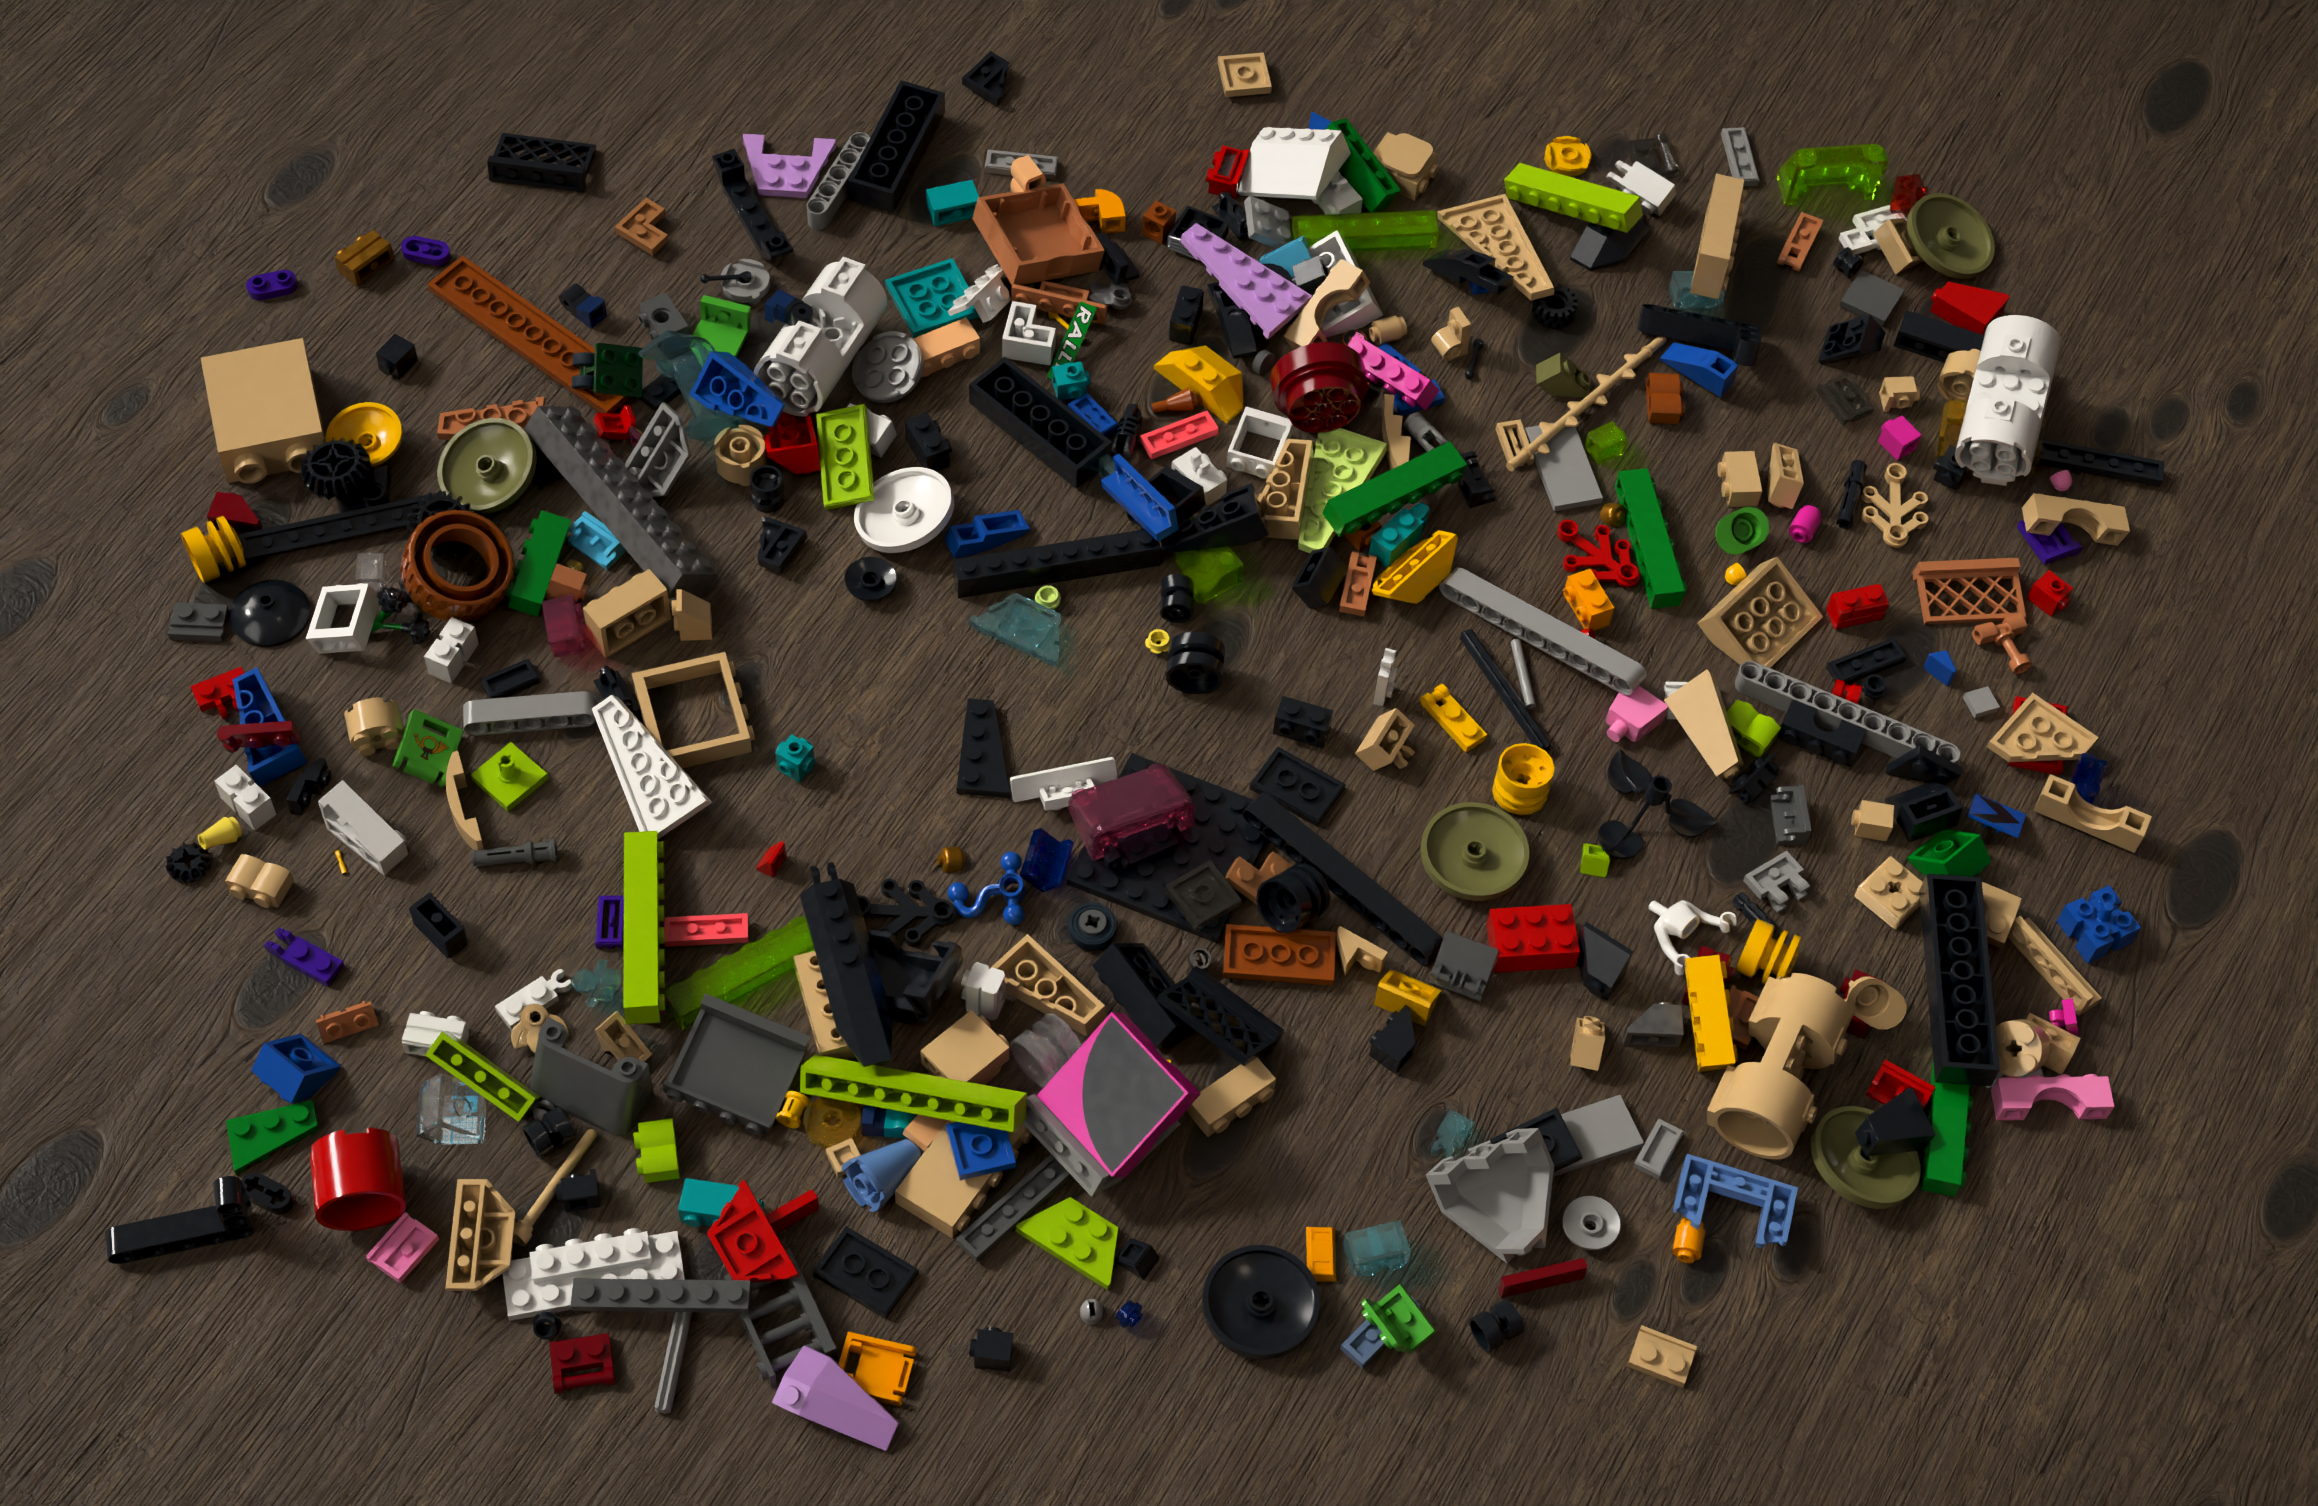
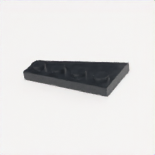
M967 699L956 794L1010 798L994 700Z

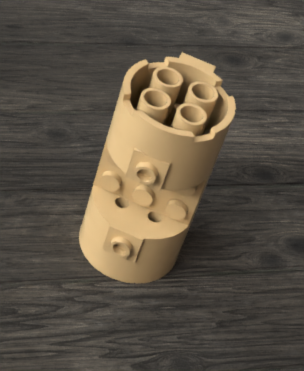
M1792 973L1791 977L1783 978L1782 976H1779L1777 979L1768 977L1749 1018L1748 1035L1755 1037L1766 1050L1761 1063L1746 1062L1738 1065L1736 1068L1728 1065L1707 1109V1125L1715 1127L1717 1132L1736 1148L1765 1159H1783L1792 1154L1801 1132H1804L1807 1123H1813L1817 1107H1814V1095L1800 1081L1804 1068L1822 1069L1830 1064H1834L1838 1055H1843L1847 1045L1844 1035L1854 1014L1850 1000L1848 998L1843 1000L1836 994L1835 986L1820 978L1801 973Z

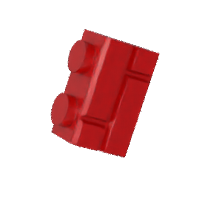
M1875 584L1832 593L1826 610L1833 627L1840 629L1870 621L1883 620L1889 602L1882 586Z

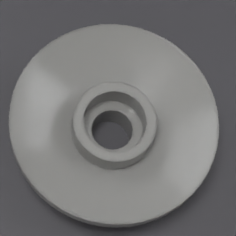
M1583 1196L1573 1200L1565 1209L1562 1220L1565 1234L1578 1247L1586 1250H1601L1610 1246L1616 1240L1620 1231V1218L1615 1208L1606 1200L1596 1196ZM1591 1224L1594 1226L1595 1230H1589L1585 1227V1225Z

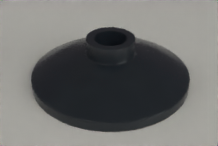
M864 557L856 560L848 567L844 578L845 586L849 593L864 601H877L885 598L893 591L897 580L896 572L892 565L877 557Z

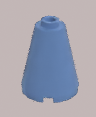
M904 1139L849 1159L841 1168L842 1172L846 1170L847 1178L843 1180L850 1195L861 1207L867 1204L872 1207L868 1211H878L891 1198L895 1190L919 1160L922 1150L912 1141Z

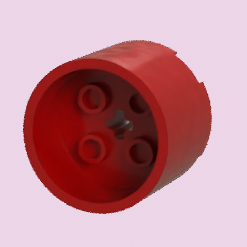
M367 1128L366 1133L346 1134L344 1129L320 1138L311 1146L310 1165L315 1217L319 1224L334 1230L359 1231L383 1226L396 1220L404 1213L406 1201L398 1138L394 1134L378 1128Z

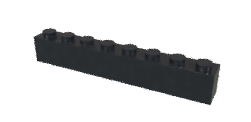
M1145 529L955 559L953 560V579L958 598L1160 566L1161 547L1159 541L1157 542Z

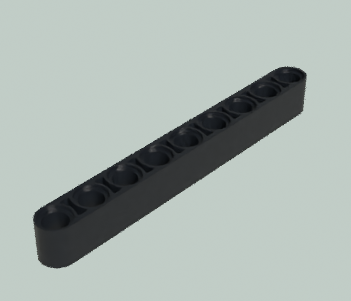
M1261 793L1243 811V817L1249 825L1294 862L1314 867L1324 877L1329 890L1419 964L1427 965L1437 955L1443 938L1434 929L1272 797Z

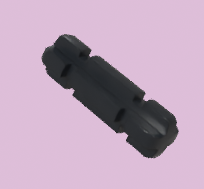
M1744 892L1736 895L1732 901L1733 905L1738 910L1742 909V914L1753 925L1757 918L1774 925V935L1778 925L1772 919L1768 920V916L1753 901L1750 903V898Z

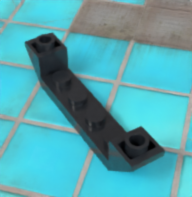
M731 149L712 156L723 191L762 259L772 260L793 252V248L784 232L777 233L745 178L744 164L736 150Z

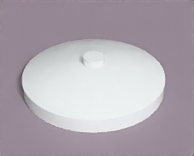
M922 467L899 469L873 483L875 500L856 505L854 523L861 539L869 547L877 551L899 553L913 550L928 543L945 528L954 510V495L946 479L934 470Z

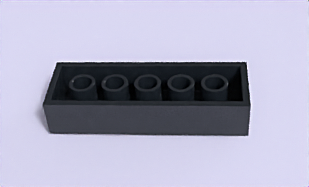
M900 80L848 179L849 200L894 213L945 114V93Z
M1003 357L969 384V403L1073 487L1078 488L1111 461L1112 441L1006 357Z

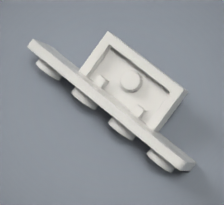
M998 264L988 268L985 271L986 275L974 281L976 285L967 288L964 291L965 295L953 301L954 306L948 310L949 315L967 310L973 305L983 323L990 321L1011 301L1009 291L1000 279L1005 274L1003 269Z
M1108 757L1013 776L1010 778L1012 799L1014 802L1040 797L1045 811L1060 810L1063 807L1088 804L1091 801L1098 800L1095 786L1117 781L1116 761L1114 757Z

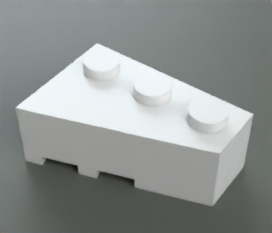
M343 780L318 801L327 830L384 876L408 855L405 837L398 830L394 831Z

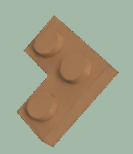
M645 198L615 226V233L653 256L668 242V235L654 227L666 215L665 209L650 199Z
M1274 851L1268 855L1260 870L1239 856L1235 859L1223 880L1257 905V890L1261 883L1292 867V865Z

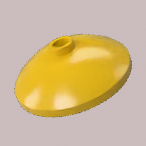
M364 402L345 408L333 418L327 428L325 442H330L333 437L337 441L342 437L347 441L353 439L357 444L361 443L369 454L372 467H375L387 461L397 451L402 441L403 429L398 416L389 407L379 403Z

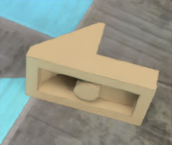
M1339 926L1336 933L1335 946L1344 975L1348 973L1355 961L1360 962L1366 969L1375 970L1380 973L1385 966L1388 952Z
M615 1011L595 1029L602 1050L611 1051L618 1061L624 1057H634L644 1062L652 1055L633 1029L626 1025L625 1019L618 1011Z

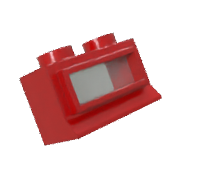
M1222 145L1220 152L1215 151L1212 161L1214 168H1209L1206 175V182L1209 183L1208 193L1220 195V193L1225 191L1231 193L1232 198L1236 200L1238 182L1242 180L1250 149L1240 150Z

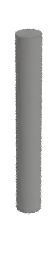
M1514 639L1510 643L1525 706L1527 709H1534L1536 703L1521 640Z

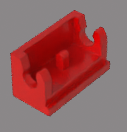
M1884 1060L1866 1095L1885 1105L1907 1088H1913L1924 1109L1935 1086Z

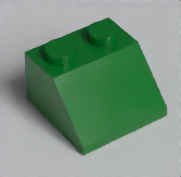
M1948 829L1938 832L1907 857L1909 863L1924 877L1926 874L1973 877L1981 873L1983 868L1991 862L1980 834Z

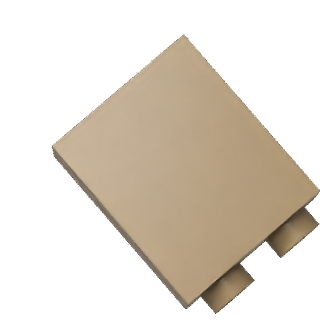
M303 338L201 357L217 450L227 482L256 483L265 478L266 475L286 471L301 473L302 458L306 457V451H313V445L320 446L322 441H325L314 379Z

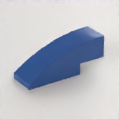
M1020 510L975 516L972 523L950 526L944 540L955 559L1001 546L1028 533L1030 528Z

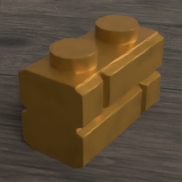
M371 230L366 235H360L355 243L348 248H342L337 253V256L334 257L339 273L346 279L348 278L355 286H358L395 259L391 244L383 237L381 238L374 230Z

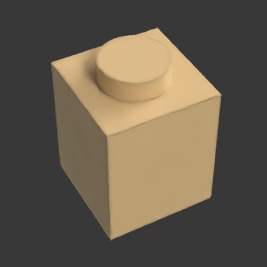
M1862 800L1859 809H1854L1851 825L1855 826V836L1887 842L1893 828L1894 805Z

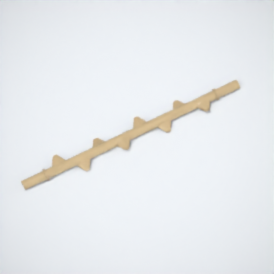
M1658 336L1647 346H1643L1639 353L1625 354L1624 359L1627 363L1611 376L1598 374L1596 378L1600 385L1580 402L1569 401L1567 406L1570 411L1554 424L1540 422L1539 427L1542 434L1527 447H1523L1515 457L1506 463L1507 469L1514 471L1524 461L1532 458L1535 452L1549 454L1550 450L1546 443L1565 427H1577L1579 423L1576 418L1592 404L1606 406L1608 402L1604 394L1622 379H1634L1636 374L1633 370L1644 360L1652 357L1653 353L1666 343V338Z

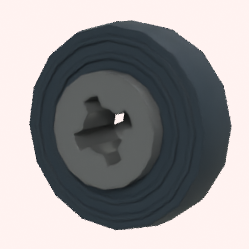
M1100 903L1082 904L1069 917L1068 932L1070 938L1077 947L1084 950L1097 951L1104 949L1112 943L1116 936L1117 921L1114 913Z

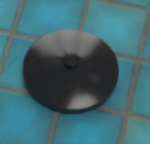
M1268 1245L1245 1246L1226 1254L1209 1272L1202 1294L1204 1319L1213 1336L1230 1351L1252 1359L1278 1358L1300 1347L1312 1333L1320 1309L1318 1286L1308 1267L1290 1252Z

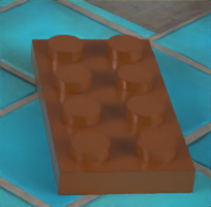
M1226 924L1223 978L1333 985L1336 932L1296 929L1290 933H1280L1271 927Z

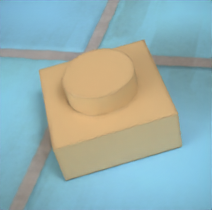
M852 1138L826 1149V1155L837 1177L846 1174V1170L843 1172L841 1170L846 1161L860 1156Z

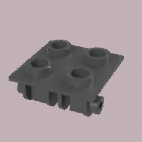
M1446 931L1428 982L1481 1001L1499 949Z

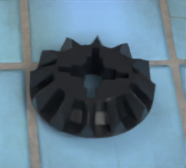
M195 841L193 844L188 845L183 842L181 847L177 849L172 848L170 856H166L167 863L165 867L168 874L174 880L183 883L201 879L206 875L211 866L209 852ZM187 855L191 858V869H188V866L183 863Z

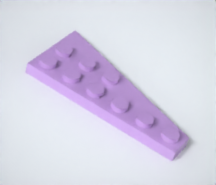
M1197 223L1181 236L1180 242L1196 260H1200L1207 267L1206 271L1210 276L1214 275L1219 280V286L1240 309L1246 310L1250 315L1252 323L1259 325L1263 329V335L1267 339L1272 337L1300 313L1302 308L1312 298V295Z

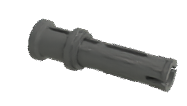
M551 838L548 842L533 843L531 840L525 842L522 846L472 850L474 868L526 862L529 865H534L535 862L552 860L553 863L558 862L555 838Z

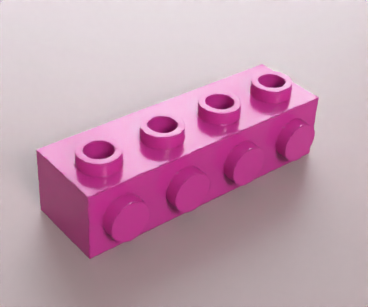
M1356 334L1347 345L1356 350L1362 357L1368 380L1374 384L1378 382L1383 384V388L1392 395L1399 394L1402 396V400L1411 407L1417 405L1426 411L1440 391L1430 379Z

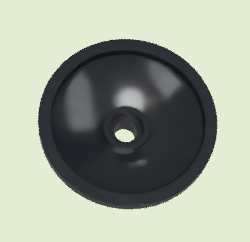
M264 580L248 586L237 595L230 608V622L236 635L244 642L257 647H275L290 642L301 634L310 619V604L306 594L295 584L284 580Z

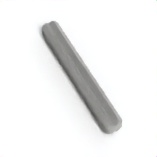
M675 1312L654 1406L655 1411L658 1413L669 1414L671 1412L692 1312Z

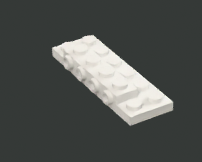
M631 1228L626 1230L623 1236L612 1237L611 1234L604 1233L597 1235L594 1238L595 1241L583 1243L581 1239H571L566 1241L565 1246L553 1248L551 1244L537 1246L536 1251L529 1252L530 1257L511 1260V1268L503 1273L509 1321L534 1317L543 1311L556 1313L572 1310L570 1305L574 1278L685 1280L678 1232L673 1231L648 1236L647 1231L641 1232V1229Z

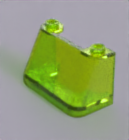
M1878 144L1798 149L1779 167L1777 173V181L1784 204L1796 205L1798 195H1805L1806 186L1848 183L1851 192H1854L1856 189L1862 191L1865 200L1876 199L1889 159L1885 149Z

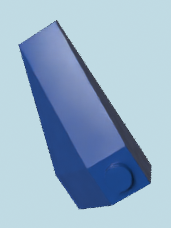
M710 352L689 394L706 408L746 418L747 420L770 427H775L786 406L747 365L729 352Z

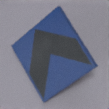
M1977 793L1967 817L1983 823L1984 828L1988 825L1995 828L1996 833L2002 831L2016 838L2019 837L2026 814Z

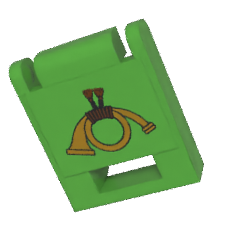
M413 709L408 716L392 766L398 769L403 759L407 761L405 762L403 772L431 784L435 782L439 773L441 775L438 786L444 787L448 763L452 752L458 749L463 730ZM424 725L445 735L441 736L432 731L422 728V726Z

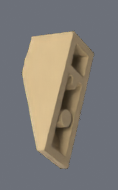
M1774 443L1767 484L1768 501L1778 508L1787 507L1793 509L1804 484L1798 450Z

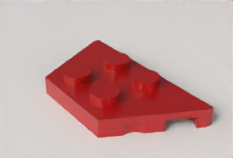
M745 1180L741 1181L737 1186L739 1188L730 1203H726L721 1211L720 1218L713 1223L707 1232L733 1280H750L751 1283L800 1277V1273L750 1186Z

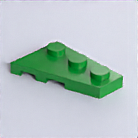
M313 1100L226 1120L236 1176L246 1171L245 1168L257 1161L261 1163L270 1158L269 1155L284 1146L289 1147L317 1132L319 1126Z

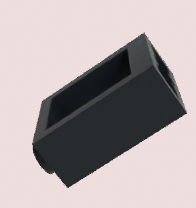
M1165 466L1148 480L1162 496L1168 492L1181 500L1174 506L1178 523L1184 519L1191 518L1206 505L1203 486L1168 466ZM1126 512L1127 518L1132 523L1140 525L1128 512Z

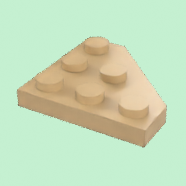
M2032 693L1989 741L1987 748L2008 762L2079 760L2088 753L2099 737Z

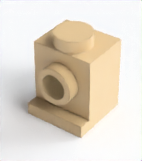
M1914 376L1885 377L1879 391L1884 412H1889L1890 408L1912 407L1913 402L1920 399V389L1915 384Z

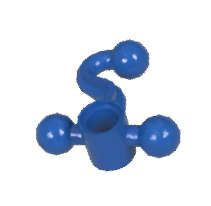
M1009 851L1002 856L1000 864L1003 870L1006 871V874L1001 877L999 884L984 887L979 892L972 907L964 905V901L969 895L968 887L960 882L953 883L948 888L947 895L953 902L958 915L964 918L977 917L984 910L990 896L1002 895L1005 901L1008 902V906L1003 912L1004 920L1010 925L1020 924L1024 919L1025 913L1024 909L1019 906V902L1026 896L1023 880L1017 874L1022 864L1020 855ZM1010 884L1019 885L1016 892H1006V888Z

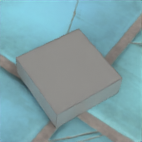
M1988 686L1966 692L1963 696L1974 719L1996 713L2000 708Z

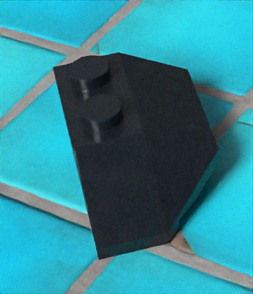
M1644 216L1637 221L1628 233L1590 222L1572 252L1570 260L1589 271L1595 270L1597 267L1624 262L1649 233L1650 228Z

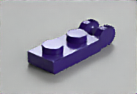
M280 927L274 933L278 939L290 945L286 951L280 945L269 940L264 945L265 949L281 959L282 963L326 987L329 986L344 967L343 960L298 936L295 937L291 932Z

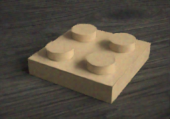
M1264 52L1218 56V67L1225 97L1271 93L1272 85Z

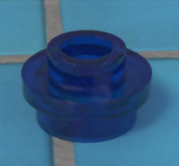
M1132 1300L1125 1303L1116 1314V1319L1120 1321L1119 1325L1122 1328L1127 1326L1132 1328L1142 1318V1305L1139 1303L1135 1304Z

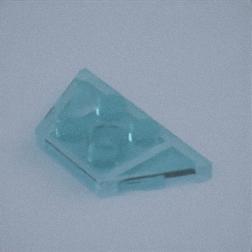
M1013 593L1006 597L1004 601L988 607V611L978 617L973 615L969 618L970 627L1055 667L1058 665L1060 613L1018 593Z

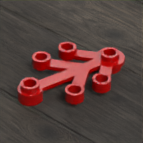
M1566 519L1559 523L1557 530L1559 539L1565 543L1572 542L1590 555H1567L1563 561V568L1566 571L1574 572L1578 567H1606L1611 571L1597 572L1591 569L1598 581H1616L1623 587H1633L1639 582L1640 573L1638 568L1630 562L1629 550L1631 545L1627 540L1619 539L1616 541L1614 552L1619 556V564L1612 559L1609 541L1611 530L1608 526L1599 525L1596 527L1594 537L1599 541L1600 549H1598L1578 534L1579 527L1575 521Z

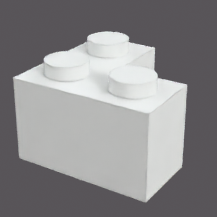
M1012 301L1002 338V358L1006 357L1007 359L1051 366L1056 343V328L1036 325V305Z

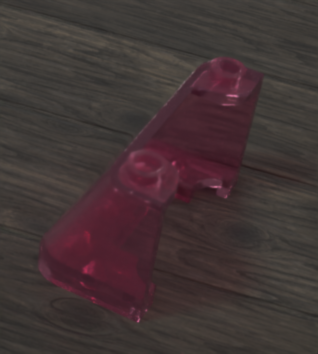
M1158 763L1149 766L1147 769L1087 789H1078L1072 793L1068 801V810L1092 861L1103 858L1105 854L1104 849L1109 844H1112L1113 847L1118 846L1119 838L1166 823L1168 829L1172 828L1175 823L1180 831L1193 827L1195 806L1190 795L1168 766Z

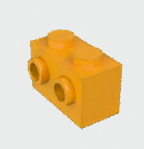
M1587 569L1568 576L1563 594L1583 628L1597 630L1609 626L1614 606L1592 570Z

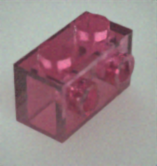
M573 594L542 601L548 643L555 658L585 651V639H588V632L585 624L581 623V619L585 618L582 604L576 603Z

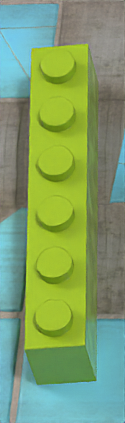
M1519 163L1504 179L1508 199L1626 233L1643 216L1640 196Z

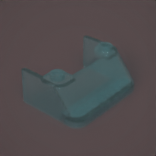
M666 330L639 351L638 354L640 357L655 360L656 368L662 376L675 379L694 416L688 421V426L685 427L687 438L704 441L717 436L725 428H737L739 425L747 422L746 418L706 408L689 395L710 352L715 351V349L704 338Z

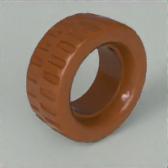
M464 510L442 511L426 518L423 523H420L411 534L405 546L400 565L401 578L405 590L418 607L437 619L449 621L453 617L463 622L474 621L482 616H486L500 604L507 593L509 584L512 582L515 569L514 553L510 542L503 532L493 522L483 516ZM447 541H459L468 544L476 549L484 558L487 566V578L473 586L453 585L437 574L431 563L430 551L436 545Z

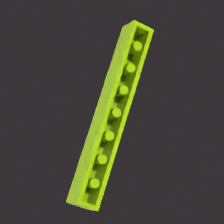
M657 831L624 833L623 1008L626 1025L660 1023V1011L666 1010L665 994H660V988H665V972L660 971V966H665V950L660 949V944H665L664 927H660V922H665L664 905H660V900H665L664 884H660V879H665L664 862L660 863L659 859L664 858L665 853L664 842L658 841Z
M816 1054L801 1066L800 1093L1009 1132H1014L1026 1120L1027 1093L877 1065L863 1067L860 1062Z

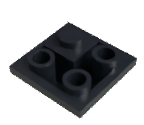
M1871 314L1835 323L1829 326L1818 362L1825 364L1878 352L1881 350L1886 333Z

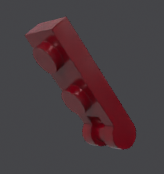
M293 721L225 725L220 727L216 733L226 751L230 753L238 751L240 747L261 748L266 745L288 746L300 743L301 734Z

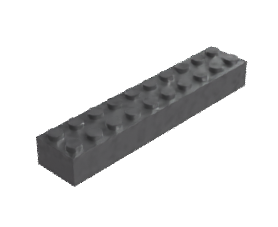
M537 406L524 431L644 571L650 569L667 589L668 598H677V589H682L692 595L703 598L718 575L712 568L710 561L699 553L696 545L686 538L681 528L673 523L667 516V512L654 501L652 494L642 487L638 482V478L629 472L624 466V462L616 457L610 450V446L597 435L595 428L584 420L578 409L574 407Z

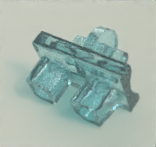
M599 959L593 972L588 969H580L572 977V985L575 990L580 993L591 992L586 1001V1006L595 1007L598 1000L612 1002L615 990H618L620 986L621 971L608 969V960Z

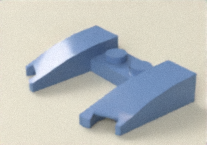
M1687 1154L1679 1177L1673 1212L1675 1214L1678 1212L1691 1221L1690 1225L1698 1230L1708 1191L1762 1207L1755 1242L1756 1248H1764L1765 1244L1773 1243L1785 1246L1798 1187Z

